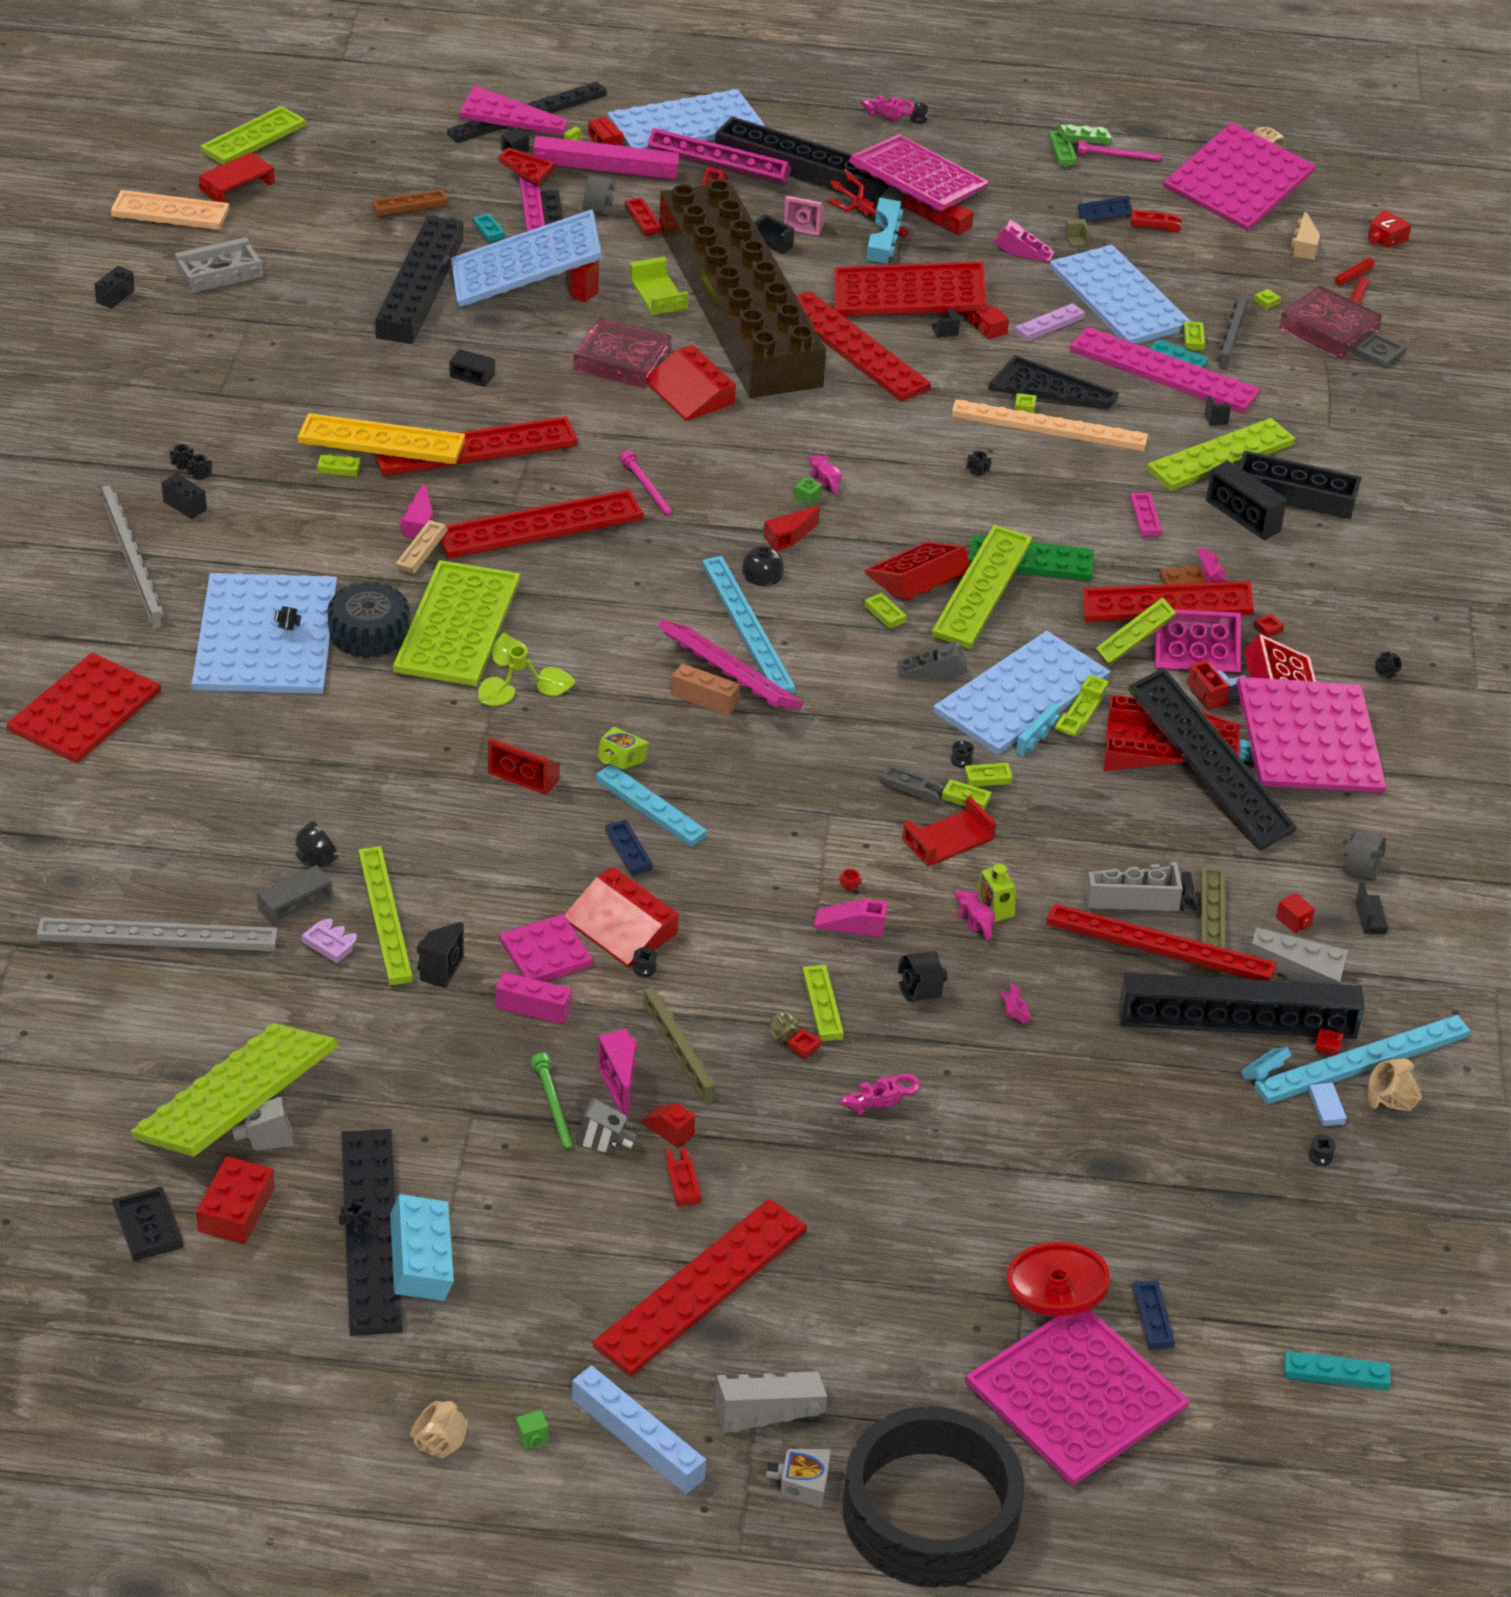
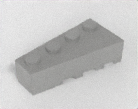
M1170 862L1167 867L1153 864L1150 865V869L1141 870L1137 866L1129 867L1124 872H1120L1118 869L1089 872L1086 887L1087 907L1094 909L1179 911L1183 889L1178 863Z
M1257 927L1250 950L1251 956L1277 962L1274 974H1283L1290 982L1298 981L1302 983L1340 985L1348 950Z
M818 1371L786 1373L783 1377H776L773 1373H763L761 1378H749L748 1374H738L737 1379H727L726 1375H717L715 1411L723 1433L739 1432L743 1429L764 1427L773 1423L789 1422L798 1418L814 1417L826 1413L827 1394Z

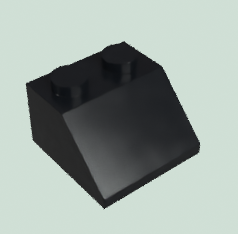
M458 922L429 931L424 940L419 941L417 946V954H419L417 970L420 971V981L447 988L464 958V923Z

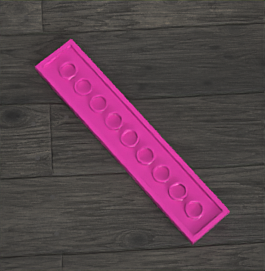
M1086 327L1070 345V352L1206 401L1207 396H1212L1215 404L1229 403L1231 410L1242 414L1248 410L1260 394V388L1254 387L1251 384L1240 382L1234 378L1218 374L1215 371L1201 368L1198 365L1173 358L1164 353L1148 349L1145 346L1103 333L1095 328Z

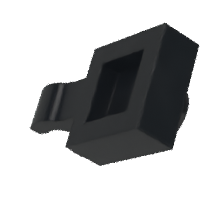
M1182 872L1181 883L1183 890L1180 910L1184 911L1185 904H1189L1192 906V910L1196 911L1197 899L1194 896L1195 887L1191 872Z

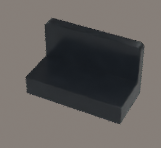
M1360 883L1355 902L1364 934H1387L1388 925L1380 896L1368 895L1365 883Z

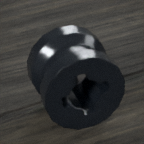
M914 103V111L910 115V120L916 124L927 122L928 116L926 113L928 112V106L924 103Z
M956 741L952 746L951 763L956 767L965 768V766L972 764L974 746L968 741Z
M647 947L637 949L633 954L634 973L640 977L652 976L656 972V952Z
M1327 1135L1315 1136L1311 1141V1148L1309 1150L1308 1157L1310 1161L1318 1166L1331 1164L1333 1153L1336 1149L1335 1141Z

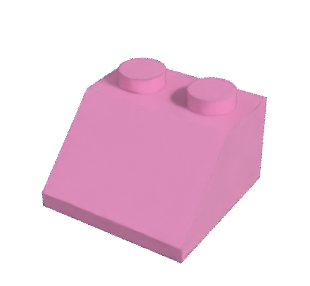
M786 196L784 223L795 228L794 231L819 236L825 218V207L822 202Z

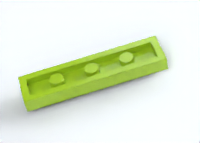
M1162 597L1097 646V653L1109 666L1174 618L1176 612Z
M826 965L803 967L802 975L818 1038L822 1040L821 1042L843 1040L844 1032Z

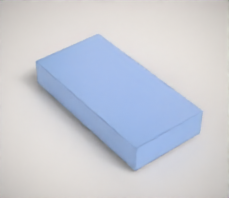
M1333 1083L1309 1085L1308 1091L1321 1125L1346 1124L1347 1118Z

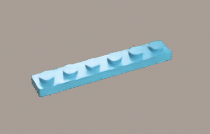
M610 764L596 774L595 781L688 846L693 847L707 837V830L617 767Z

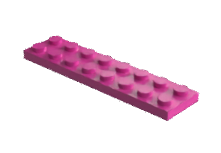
M661 619L658 627L665 631L664 635L674 640L678 639L679 645L687 649H693V654L700 658L708 659L707 663L715 668H722L723 674L731 678H737V683L746 688H752L751 692L762 698L766 697V702L774 707L780 705L787 710L792 708L801 710L804 704L803 701L686 625Z

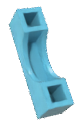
M879 198L875 224L881 226L884 231L870 235L866 256L867 261L888 264L889 257H893L895 246H892V244L896 245L898 234L895 232L899 233L901 222L898 220H902L903 209H900L901 201Z

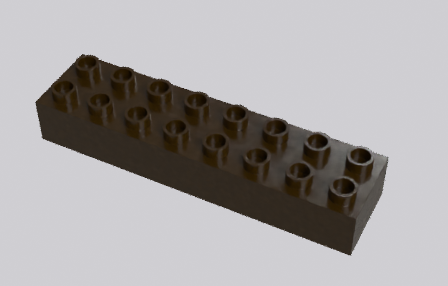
M716 179L704 186L692 187L687 184H679L673 190L660 191L659 223L662 226L661 234L749 398L823 387L826 348L732 183Z

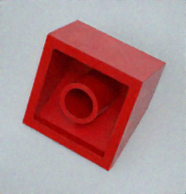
M599 260L566 271L565 281L571 297L586 303L599 292Z

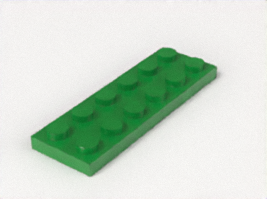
M972 535L969 564L972 563L987 536ZM1031 542L1015 572L1091 581L1095 550Z

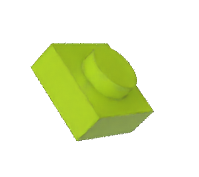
M574 127L565 132L564 139L581 141V129Z
M1266 289L1255 294L1254 301L1267 310L1280 304L1281 297L1273 291Z
M1017 393L1015 410L1034 413L1036 396Z

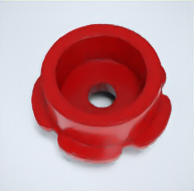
M846 869L839 877L841 886L849 890L858 888L859 884L862 883L860 873L855 869Z

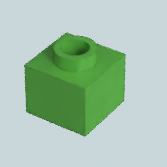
M804 477L794 487V500L810 507L822 496V484L807 477Z
M542 1410L516 1417V1436L523 1450L537 1448L549 1442V1426Z

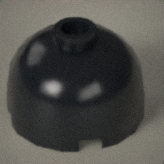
M763 546L754 548L746 554L742 565V574L745 575V579L748 582L758 586H766V583L773 582V584H776L782 579L784 573L783 560L776 550Z
M311 821L296 836L295 844L298 851L295 854L303 864L307 862L313 867L316 865L318 867H325L339 858V855L333 854L337 851L335 846L323 830L318 832L314 828L318 824Z

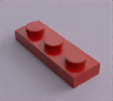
M642 197L625 200V208L644 236L662 232L661 224Z

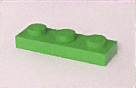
M1068 124L1060 125L1058 129L1064 141L1079 142V140L1088 143L1110 144L1112 141L1111 135L1103 127H1082Z
M1049 131V139L1058 165L1064 167L1076 165L1077 158L1071 141H1064L1058 131Z

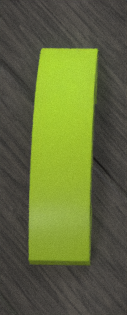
M1089 674L1081 686L1079 696L1067 714L1063 713L1055 726V730L1074 737L1079 735L1096 712L1107 690L1109 681Z

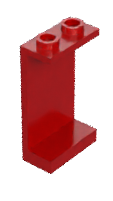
M251 152L200 174L199 189L214 201L225 203V192L256 178H259L268 185L274 184V167Z
M970 796L967 797L965 811L922 829H919L912 820L904 823L902 840L929 867L994 840L996 822Z

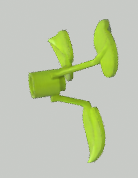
M503 632L494 645L492 658L494 663L500 667L509 666L507 679L505 682L499 677L485 679L479 686L478 701L491 707L503 706L509 703L515 696V688L508 685L511 681L513 670L520 671L526 666L529 667L534 678L539 680L537 689L545 696H559L572 688L576 681L570 674L554 667L542 669L539 676L533 668L531 660L527 659V647Z

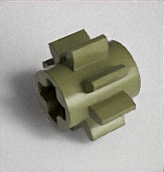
M788 1012L785 1014L778 1013L770 1021L772 1029L769 1033L775 1040L779 1039L780 1042H788L798 1033L799 1029L796 1025H798L799 1021L794 1015H789Z

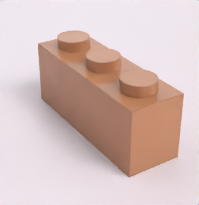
M682 663L672 675L671 695L730 716L739 704L740 684Z

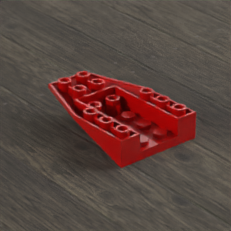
M1111 695L1103 771L1187 763L1134 697ZM1202 712L1239 757L1240 724Z

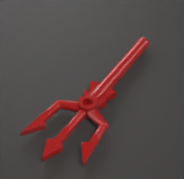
M845 169L848 181H853L860 187L858 196L842 187L841 182L830 180L834 189L840 190L853 199V203L846 207L839 203L838 199H826V201L847 213L859 207L860 211L864 212L867 217L870 214L876 217V203L864 199L865 185ZM900 226L898 234L906 238L909 232Z

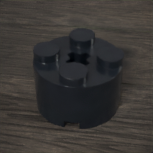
M936 951L908 954L902 956L899 960L898 974H902L903 980L899 982L902 995L907 1001H921L942 997L943 984L947 981L948 974L947 970L944 967L942 968Z

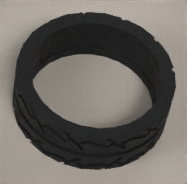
M927 1406V1408L902 1409L885 1416L886 1419H879L868 1427L856 1441L857 1446L853 1447L846 1467L843 1496V1520L846 1531L861 1556L875 1569L891 1578L895 1577L898 1581L918 1587L939 1588V1586L946 1588L967 1584L981 1578L982 1574H988L1001 1564L1011 1550L1009 1547L1014 1544L1019 1528L1024 1497L1023 1471L1018 1456L1008 1441L988 1423L973 1415L970 1417L965 1412L946 1407ZM915 1454H937L968 1464L982 1474L997 1494L1001 1510L989 1524L968 1536L950 1540H931L908 1534L884 1520L870 1503L864 1486L877 1470L900 1457Z

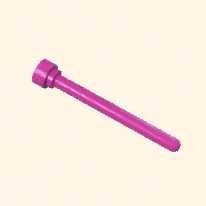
M1082 140L1078 142L1077 155H1084L1090 152L1152 161L1162 160L1160 154L1092 146Z
M631 450L624 451L619 457L622 465L633 471L663 513L667 516L671 515V508L637 465L636 455Z

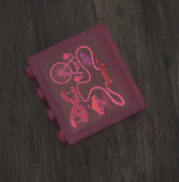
M1319 285L1282 312L1279 328L1343 359L1347 355L1348 346L1370 329L1379 331L1382 315Z
M600 317L574 353L573 370L646 389L647 377L662 354L669 355L671 352V335Z

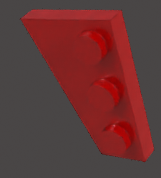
M507 148L499 155V162L537 186L555 170V162L511 148Z

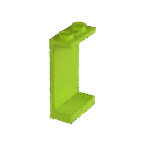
M665 256L629 263V279L652 315L688 309V292L679 293L667 274V259Z

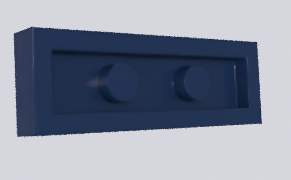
M1129 196L1077 205L1080 219H1085L1086 222L1126 216L1132 213Z
M627 820L605 825L607 836L631 876L652 870L653 863Z
M1159 1281L1133 1282L1132 1291L1148 1350L1174 1348L1175 1339Z

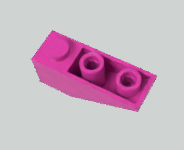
M1011 219L998 233L994 244L1008 254L1046 263L1050 261L1054 253L1048 245L1043 244L1033 234L1028 233Z
M422 484L420 490L416 491L413 502L408 505L407 513L401 517L400 527L403 528L404 537L415 539L429 520L433 521V512L426 484Z
M860 899L817 909L814 928L883 938L888 902Z

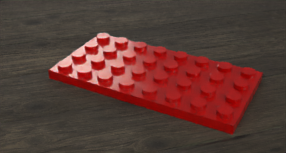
M984 261L834 267L835 311L844 317L855 315L943 313L949 309H955L957 313L962 311H987Z

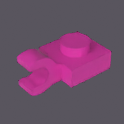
M1011 983L1010 993L1002 990L1000 995L1005 1000L1007 1014L1012 1019L1016 1018L1025 1024L1031 1019L1027 1004L1021 999L1020 988Z

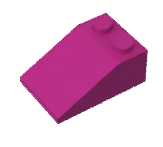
M622 1029L599 1036L598 1070L619 1112L626 1115L628 1119L634 1081V1068H637L635 1058L637 1043L634 1037H630L627 1029Z

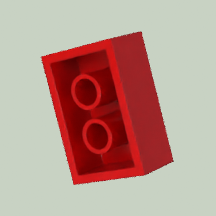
M226 1156L196 1210L198 1232L246 1244L275 1190L274 1168Z

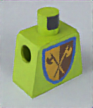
M612 727L600 740L597 758L603 764H611L620 769H627L645 762L649 742L616 727Z
M996 864L993 868L981 871L976 891L979 892L978 898L981 903L994 910L995 922L1015 917L1016 888L1006 872V866L1003 864Z

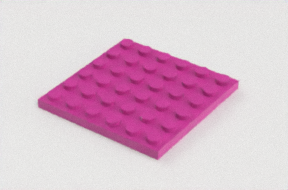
M1231 122L1164 181V187L1232 224L1249 231L1316 171V165Z
M900 134L851 155L849 160L857 169L869 172L872 177L884 180L887 185L895 186L902 193L916 197L917 201L931 205V208L936 211L945 210L987 189L989 184L987 180Z
M1251 677L1238 678L1236 683L1258 781L1263 786L1385 792L1387 786L1360 684Z
M1091 1309L1076 1315L1055 1317L965 1376V1383L1072 1487L1189 1407L1190 1402Z

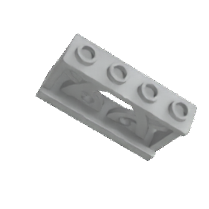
M247 237L175 253L176 270L178 273H181L192 293L263 277V262L250 246ZM231 263L229 266L219 269L210 268L212 265Z

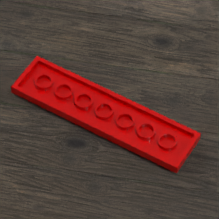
M1251 581L1083 588L1085 622L1133 620L1162 597L1172 609L1241 613V616L1254 615Z

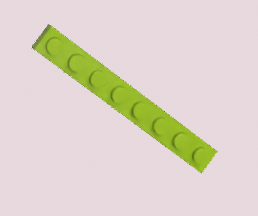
M379 846L358 849L388 984L390 986L411 983L412 972L382 848Z

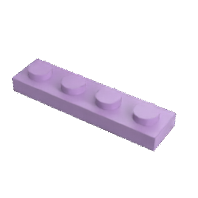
M1072 303L1015 326L1014 333L1028 342L1084 319L1085 312Z

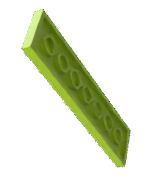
M1272 418L1147 463L1146 470L1167 489L1172 491L1210 477L1211 469L1227 460L1239 466L1244 450L1268 455L1295 445L1296 438Z
M993 525L932 630V637L950 643L957 641L959 646L968 649L972 648L1031 545V536Z

